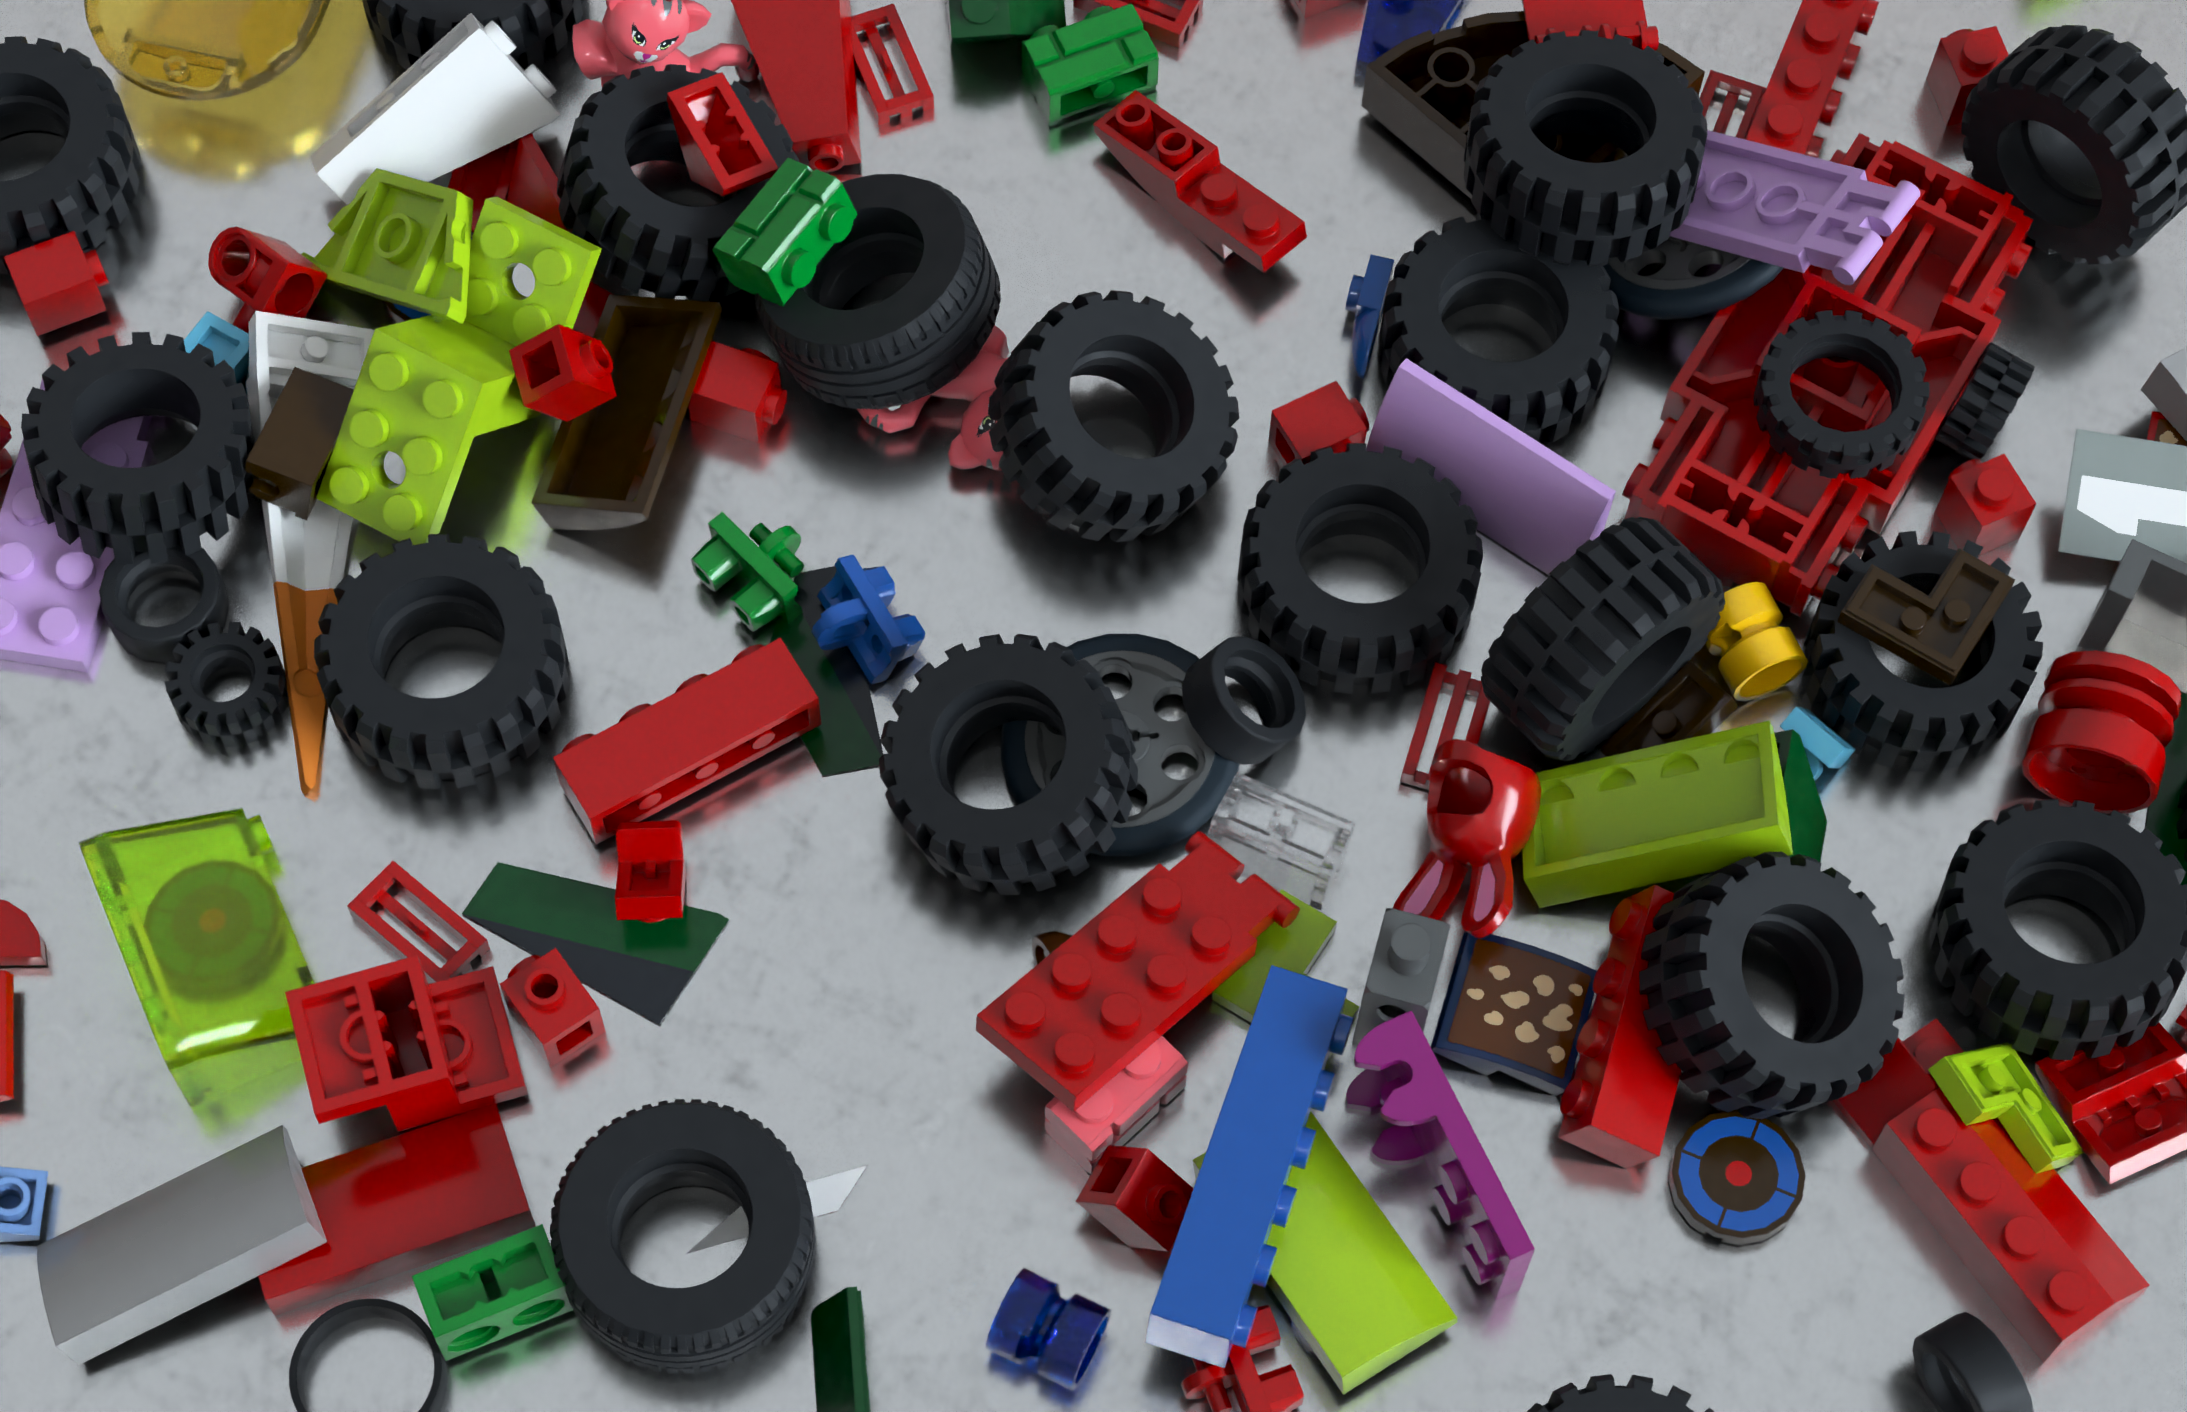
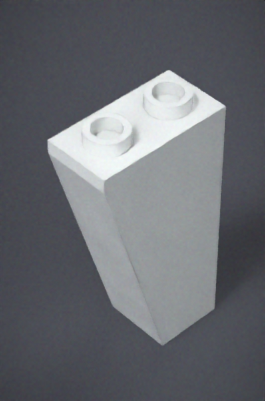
M470 13L314 152L310 158L316 174L348 205L355 198L358 189L376 168L430 182L552 123L560 115L550 98L557 90L534 64H531L524 70L514 60L510 53L517 48L516 45L493 20L484 27Z

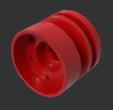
M2092 650L2070 652L2055 658L2047 669L2044 680L2045 690L2040 695L2038 701L2039 717L2031 726L2023 754L2022 768L2024 776L2039 791L2071 806L2074 800L2094 803V811L2111 814L2113 810L2119 813H2132L2148 808L2157 798L2166 765L2165 747L2173 738L2174 721L2178 718L2182 704L2180 689L2165 673L2149 663L2124 654Z

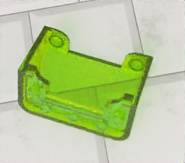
M240 807L104 831L79 842L85 862L155 1040L169 1071L189 1106L301 1060L285 992L315 984L263 858L264 854L274 851V848L260 814L247 819L243 808Z

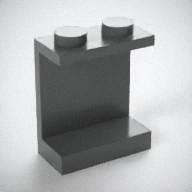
M2132 539L2106 586L2078 646L2088 651H2104L2123 618L2187 648V563Z

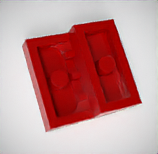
M2159 1022L2156 1026L2147 1027L2143 1037L2128 1047H2119L2115 1041L2109 1055L2090 1059L2085 1056L2084 1050H2076L2072 1060L2050 1059L2048 1056L2035 1062V1071L2059 1115L2082 1147V1150L2109 1184L2187 1149V1053Z

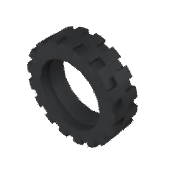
M1832 310L1820 311L1815 313L1814 319L1806 321L1802 317L1789 324L1787 333L1783 335L1780 332L1772 341L1768 354L1764 357L1754 391V406H1759L1756 419L1761 431L1769 432L1771 436L1769 444L1780 455L1785 451L1789 456L1793 457L1791 463L1805 471L1808 466L1820 470L1819 476L1827 478H1837L1838 473H1849L1850 479L1867 476L1868 471L1875 467L1878 471H1882L1891 466L1896 455L1899 453L1902 456L1910 447L1924 417L1925 406L1929 398V382H1923L1927 371L1921 356L1914 357L1911 352L1913 344L1903 334L1897 337L1894 333L1890 332L1891 325L1878 318H1875L1874 322L1862 319L1863 313L1846 310L1844 315H1833ZM1839 357L1858 362L1877 374L1888 389L1892 403L1891 413L1884 422L1868 430L1843 432L1824 427L1804 414L1792 397L1790 387L1791 375L1798 367L1820 358Z

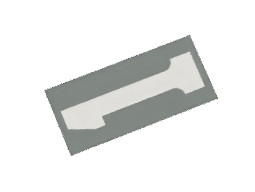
M2076 429L2058 552L2120 562L2133 539L2187 563V446Z

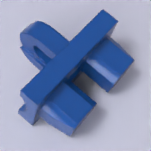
M854 554L838 558L834 565L836 567L834 577L817 595L825 611L820 614L822 617L814 624L811 633L823 650H833L848 646L870 684L886 681L898 661L908 658L917 652L925 638V631L915 615L904 614L892 617L886 607L890 605L896 592L895 583L885 566L862 569ZM868 619L870 623L868 627L864 623V620Z

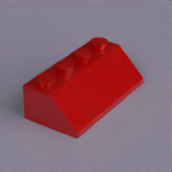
M1940 1087L1886 1123L1871 1150L2043 1363L2150 1286L2055 1169L2036 1174L1998 1118L1965 1126Z

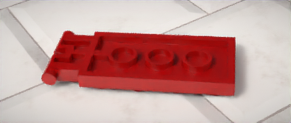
M1202 831L1196 832L1189 839L1185 846V852L1189 855L1171 870L1166 869L1160 863L977 1014L976 1031L1073 1112L1254 957L1257 945L1256 938L1274 922L1282 928H1287L1296 919L1300 911L1297 905L1257 874L1250 875L1240 884L1237 879L1243 873L1244 864Z

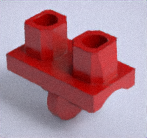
M1269 1305L1256 1307L1258 1309L1246 1347L1242 1348L1232 1345L1225 1368L1192 1358L1197 1372L1189 1375L1181 1383L1187 1399L1193 1400L1207 1397L1212 1412H1230L1233 1408L1226 1389L1231 1387L1240 1412H1291L1302 1405L1304 1399L1303 1390L1291 1364L1258 1375L1251 1355L1280 1346L1281 1337Z

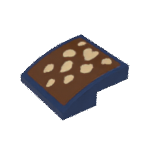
M1466 931L1463 934L1431 1049L1437 1054L1486 1076L1499 1070L1557 1096L1565 1091L1571 1081L1578 1055L1576 1048L1577 1040L1581 1029L1588 1019L1594 997L1593 981L1597 971L1571 959L1529 944L1493 934L1483 938H1475Z

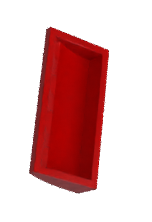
M497 1104L465 1112L302 1167L301 1169L327 1242L258 1277L265 1301L274 1316L536 1227Z

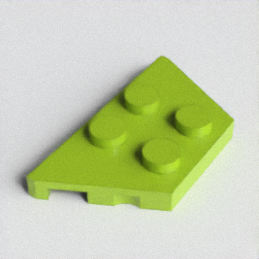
M376 168L358 189L353 201L347 206L342 207L328 223L331 231L335 233L315 257L305 252L301 255L327 273V278L324 281L326 283L463 324L467 314L473 199L451 188Z

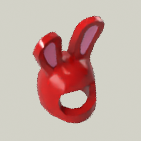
M1460 739L1447 740L1436 748L1431 765L1426 810L1428 834L1431 839L1430 851L1417 873L1400 893L1393 909L1440 921L1456 897L1469 869H1472L1470 889L1462 913L1461 926L1475 938H1483L1492 934L1503 923L1513 907L1514 879L1511 860L1519 854L1529 840L1537 819L1541 798V786L1538 775L1532 769L1516 761L1484 750L1469 741Z

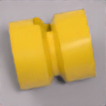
M1762 582L1746 583L1724 592V609L1719 612L1720 619L1716 627L1707 635L1708 640L1705 645L1712 656H1722L1718 669L1734 698L1739 701L1757 699L1778 690L1795 679L1806 668L1808 659L1791 629L1779 626L1783 619V614L1766 584Z

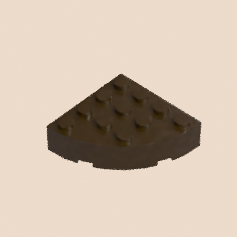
M1524 11L1486 13L1463 19L1462 26L1442 30L1435 34H1432L1431 29L1402 41L1366 66L1361 106L1471 199L1473 195L1465 186L1463 175L1465 162L1463 160L1474 93L1479 82L1488 76L1489 68L1499 58L1506 54L1511 57L1514 48L1529 41ZM1659 43L1658 49L1655 51L1664 57L1663 64L1667 67L1674 64L1689 80L1687 88L1693 87L1699 96L1705 71L1668 46ZM1560 134L1540 140L1555 153L1581 162H1611L1628 156L1614 144L1585 134Z

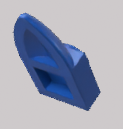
M1372 254L1370 255L1365 277L1353 275L1345 307L1346 311L1355 312L1352 354L1357 374L1363 379L1366 375L1377 339L1389 281H1391L1394 266L1393 259Z

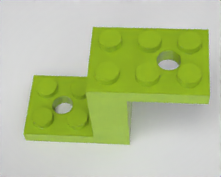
M499 197L486 198L471 239L467 314L464 323L459 324L437 316L428 315L375 329L316 499L397 541L410 538L412 545L429 543V534L440 533L473 438L541 416V412L524 407L509 350L557 324L573 329L602 248ZM519 263L529 267L535 278V287L529 297L520 294L513 284V271ZM389 451L396 453L405 465L406 474L401 484L391 481L385 473L384 459Z

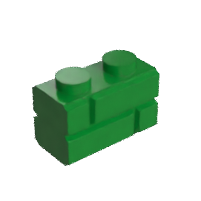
M1127 4L1116 9L1110 6L1098 7L1089 12L1082 21L1062 28L1056 25H1047L1036 30L1028 40L1022 41L1023 75L1033 95L1036 96L1037 103L1047 123H1052L1128 96L1135 90L1139 92L1158 85V52L1148 32L1144 30L1143 23L1133 4Z
M787 158L712 250L728 280L735 287L754 295L758 293L763 299L783 307L798 288H803L810 283L815 274L817 264L835 243L842 242L849 235L853 221L858 214L842 182L837 177L818 169L813 171L808 165Z

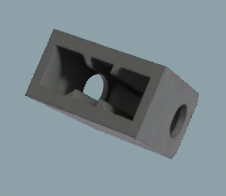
M1386 908L1362 997L1352 1041L1353 1044L1358 1045L1361 1039L1373 1028L1393 1019V1017L1387 1016L1380 1011L1379 1007L1383 1005L1397 1006L1406 1012L1412 1010L1422 1031H1424L1450 924L1413 913Z

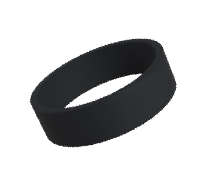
M359 1299L338 1305L325 1312L308 1327L294 1350L289 1368L290 1393L297 1412H308L303 1391L305 1372L313 1353L325 1338L338 1328L360 1319L388 1318L402 1322L412 1327L425 1338L432 1349L434 1358L432 1386L426 1401L418 1412H439L443 1405L447 1389L445 1359L428 1325L412 1310L398 1303L383 1299Z

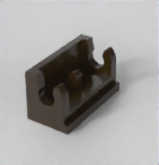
M294 367L245 465V471L260 479L269 480L276 486L264 480L254 479L249 491L264 501L295 512L296 517L307 521L317 501L316 498L354 389Z

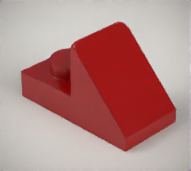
M1936 1018L1904 1041L1897 1038L1892 1052L1882 1055L1884 1058L1883 1066L1871 1080L1860 1083L1858 1090L1833 1100V1102L1872 1149L1886 1123L1939 1087L1928 1069L1944 1056L1964 1051Z

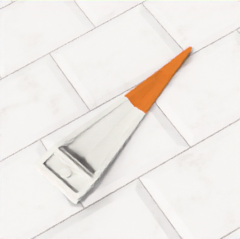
M255 311L248 323L249 378L246 381L254 443L257 441L294 367L354 389L375 330ZM260 479V480L266 481L267 483H269V484H271V485L276 486L273 482H271V481H269V480ZM317 499L306 521L296 517L295 512L262 500L300 787L304 796H306L316 784L326 703L317 677L319 669L314 658V640L322 634L318 621L324 606L328 603L338 604L334 589L344 576L353 517Z

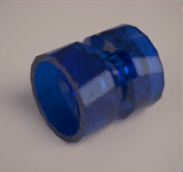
M1023 1268L1011 1284L998 1309L987 1337L986 1349L1019 1365L1032 1359L1037 1362L1039 1375L1072 1391L1082 1380L1096 1354L1108 1326L1111 1309L1079 1293L1065 1299L1061 1297L1058 1283L1030 1269Z

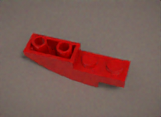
M1137 90L1093 124L1096 135L1151 197L1194 236L1224 259L1232 252H1235L1264 273L1307 238L1305 221L1221 164L1218 147Z

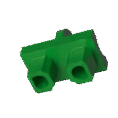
M723 512L713 518L708 523L711 539L691 559L696 576L710 590L717 591L738 573L748 584L730 598L731 608L751 631L757 630L778 615L789 624L803 613L802 607L794 600L798 592V586L780 569L782 568L791 578L796 577L803 570L804 564L794 555L801 544V536L791 526H783L771 532L763 523H759L750 531L749 538Z

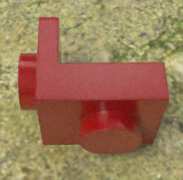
M677 820L619 823L616 828L618 871L615 905L617 920H639L641 922L654 923L666 918H683L686 870L682 824Z

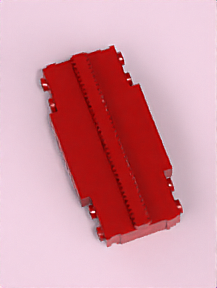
M1861 133L1858 134L1847 153L1837 149L1830 161L1863 169L1868 181L1895 188L1900 181H1909L1919 189L1920 197L1890 236L1879 235L1883 240L1882 247L1852 285H1845L1839 282L1833 276L1832 270L1810 265L1804 273L1783 268L1771 282L1750 297L1719 310L1668 389L1660 420L1664 421L1651 448L1658 453L1649 467L1642 463L1636 466L1622 493V496L1630 500L1625 519L1643 517L1659 521L1720 579L1722 586L1731 587L1733 582L1739 585L1752 582L1765 583L1773 598L1791 607L1790 612L1799 617L1803 614L1812 597L1821 600L1831 576H1837L1839 567L1832 563L1842 549L1852 554L1866 528L1878 534L1881 533L1934 444L1935 437L1945 419L1964 392L1985 349L1995 338L2002 321L1995 317V314L2007 292L1999 288V285L2005 275L2015 280L2017 279L2033 250L2032 246L2024 243L2033 219L2023 215V210L2011 205L2013 195L2007 192L2003 195L1897 141H1894L1892 144L1884 140L1879 147L1869 142L1870 138ZM1832 310L1833 315H1844L1846 310L1863 313L1862 319L1874 322L1875 318H1878L1890 324V332L1894 333L1897 337L1903 334L1913 344L1911 352L1914 357L1921 356L1927 370L1923 382H1929L1930 387L1929 398L1925 406L1926 411L1910 447L1902 456L1898 453L1893 464L1888 468L1878 471L1875 467L1868 471L1867 476L1850 479L1849 473H1838L1837 478L1819 476L1820 470L1809 466L1806 471L1791 463L1793 457L1789 456L1785 451L1781 455L1776 452L1769 444L1771 438L1769 432L1761 431L1756 419L1759 406H1754L1753 397L1764 357L1768 354L1774 338L1780 332L1785 335L1789 324L1799 318L1804 317L1808 321L1814 319L1816 312ZM1839 357L1820 358L1798 367L1791 375L1790 387L1792 397L1804 414L1824 427L1843 432L1868 430L1884 422L1891 413L1892 403L1888 389L1877 374L1858 362Z

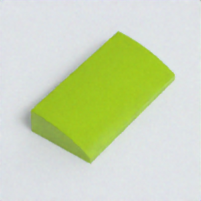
M1770 720L1536 772L1541 786L1540 807L1529 840L1522 848L1523 880L1539 908L1713 872L1745 857L1750 856L1753 858L1764 852L1782 851L1788 856L1793 855L1782 770L1774 729Z
M1310 1112L1306 1127L1316 1130V1135L1305 1169L1292 1166L1286 1183L1288 1186L1297 1188L1286 1227L1283 1228L1273 1224L1266 1243L1277 1247V1253L1267 1284L1344 1395L1458 1323V1318L1313 1113ZM1206 1152L1193 1159L1196 1180Z

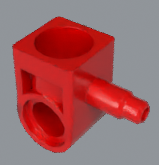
M240 227L227 228L219 233L209 251L208 266L211 276L219 285L243 301L232 325L249 333L248 323L255 311L305 318L327 278V273L298 253L286 242Z

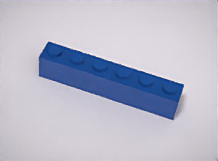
M1271 965L1149 1316L1145 1343L1222 1368L1226 1366L1232 1345L1242 1348L1246 1347L1258 1309L1246 1303L1253 1284L1262 1287L1267 1285L1277 1253V1247L1266 1243L1273 1224L1285 1228L1288 1222L1297 1188L1286 1184L1292 1166L1301 1169L1306 1167L1316 1135V1130L1307 1128L1306 1124L1311 1109L1321 1112L1325 1110L1335 1078V1073L1326 1071L1325 1067L1330 1052L1343 1055L1354 1017L1342 1014L1348 991L1347 988Z

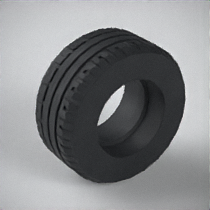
M873 174L842 182L858 215L853 221L849 235L842 242L835 243L817 264L815 274L810 283L803 288H798L783 307L763 299L758 293L755 295L760 320L780 358L796 382L818 399L855 409H884L908 404L936 392L958 377L977 357L995 325L1001 302L1000 281L995 265L971 213L962 204L961 200L953 195L951 191L928 180L903 174ZM915 273L904 287L886 300L861 309L842 310L850 298L868 284L894 274Z
M675 1099L674 1102L670 1103L667 1100L660 1101L657 1106L652 1107L651 1104L643 1105L642 1109L638 1111L633 1109L627 1112L624 1118L619 1116L611 1120L612 1124L608 1127L604 1125L597 1131L598 1135L596 1137L591 1136L585 1142L586 1146L579 1148L574 1156L575 1161L570 1162L566 1167V1175L561 1177L559 1182L560 1189L556 1192L553 1199L555 1207L551 1208L552 1223L550 1224V1236L552 1240L550 1242L555 1255L553 1256L556 1268H560L558 1275L562 1282L566 1284L565 1292L578 1320H581L583 1327L593 1334V1337L599 1344L604 1343L606 1349L610 1352L619 1354L620 1358L627 1362L632 1360L637 1366H649L651 1370L658 1372L662 1369L667 1370V1373H677L678 1370H682L684 1373H694V1370L700 1369L701 1372L710 1371L711 1367L717 1366V1368L727 1367V1363L731 1361L737 1363L743 1359L744 1355L748 1354L750 1356L757 1352L759 1346L767 1345L774 1334L777 1335L784 1329L783 1324L785 1322H790L794 1315V1310L798 1309L802 1303V1295H806L809 1286L808 1282L814 1271L812 1264L815 1263L816 1235L811 1200L806 1181L803 1179V1173L795 1163L791 1151H787L786 1145L780 1139H777L769 1128H764L763 1123L757 1119L751 1120L749 1115L743 1111H734V1107L727 1105L719 1107L718 1103L712 1101L702 1103L701 1099H691L690 1103L685 1102V1099ZM680 1186H704L727 1194L742 1206L749 1225L747 1244L737 1260L725 1272L706 1283L687 1288L657 1286L631 1273L623 1260L620 1238L626 1223L645 1201L662 1191Z

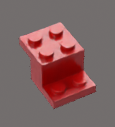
M418 955L285 992L314 1114L319 1124L386 1105L399 1132L528 1095L493 966L428 984Z

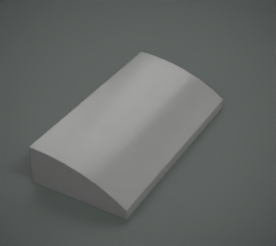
M281 1125L38 1245L37 1265L40 1287L55 1346L80 1365L326 1243L327 1239L288 1130Z

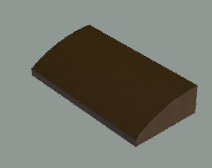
M609 294L593 338L602 341V344L606 347L612 358L613 371L611 376L617 396L568 422L562 420L531 502L551 529L605 530L634 525L648 519L722 312L718 302Z

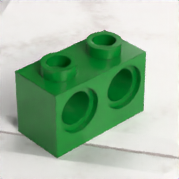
M543 1224L412 1276L433 1336L445 1361L573 1310L565 1292L566 1284L562 1282L558 1275L560 1268L555 1266L553 1257L555 1255Z

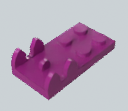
M1412 1010L1376 1026L1361 1039L1356 1048L1354 1065L1365 1070L1351 1082L1345 1097L1346 1108L1371 1112L1382 1107L1379 1115L1386 1122L1395 1125L1382 1131L1370 1151L1371 1157L1377 1162L1386 1165H1406L1424 1159L1437 1185L1432 1188V1194L1441 1217L1447 1225L1457 1224L1467 1246L1462 1248L1463 1257L1475 1282L1478 1285L1487 1283L1495 1301L1520 1290L1535 1248Z

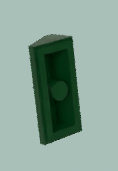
M857 1286L846 1287L817 1305L811 1313L817 1412H870L861 1290L858 1291Z

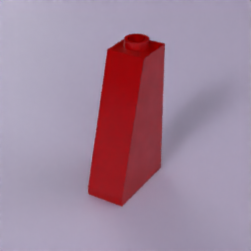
M731 0L781 124L784 125L793 141L792 149L797 155L799 162L808 165L812 170L818 169L825 173L837 171L845 165L861 163L850 0Z

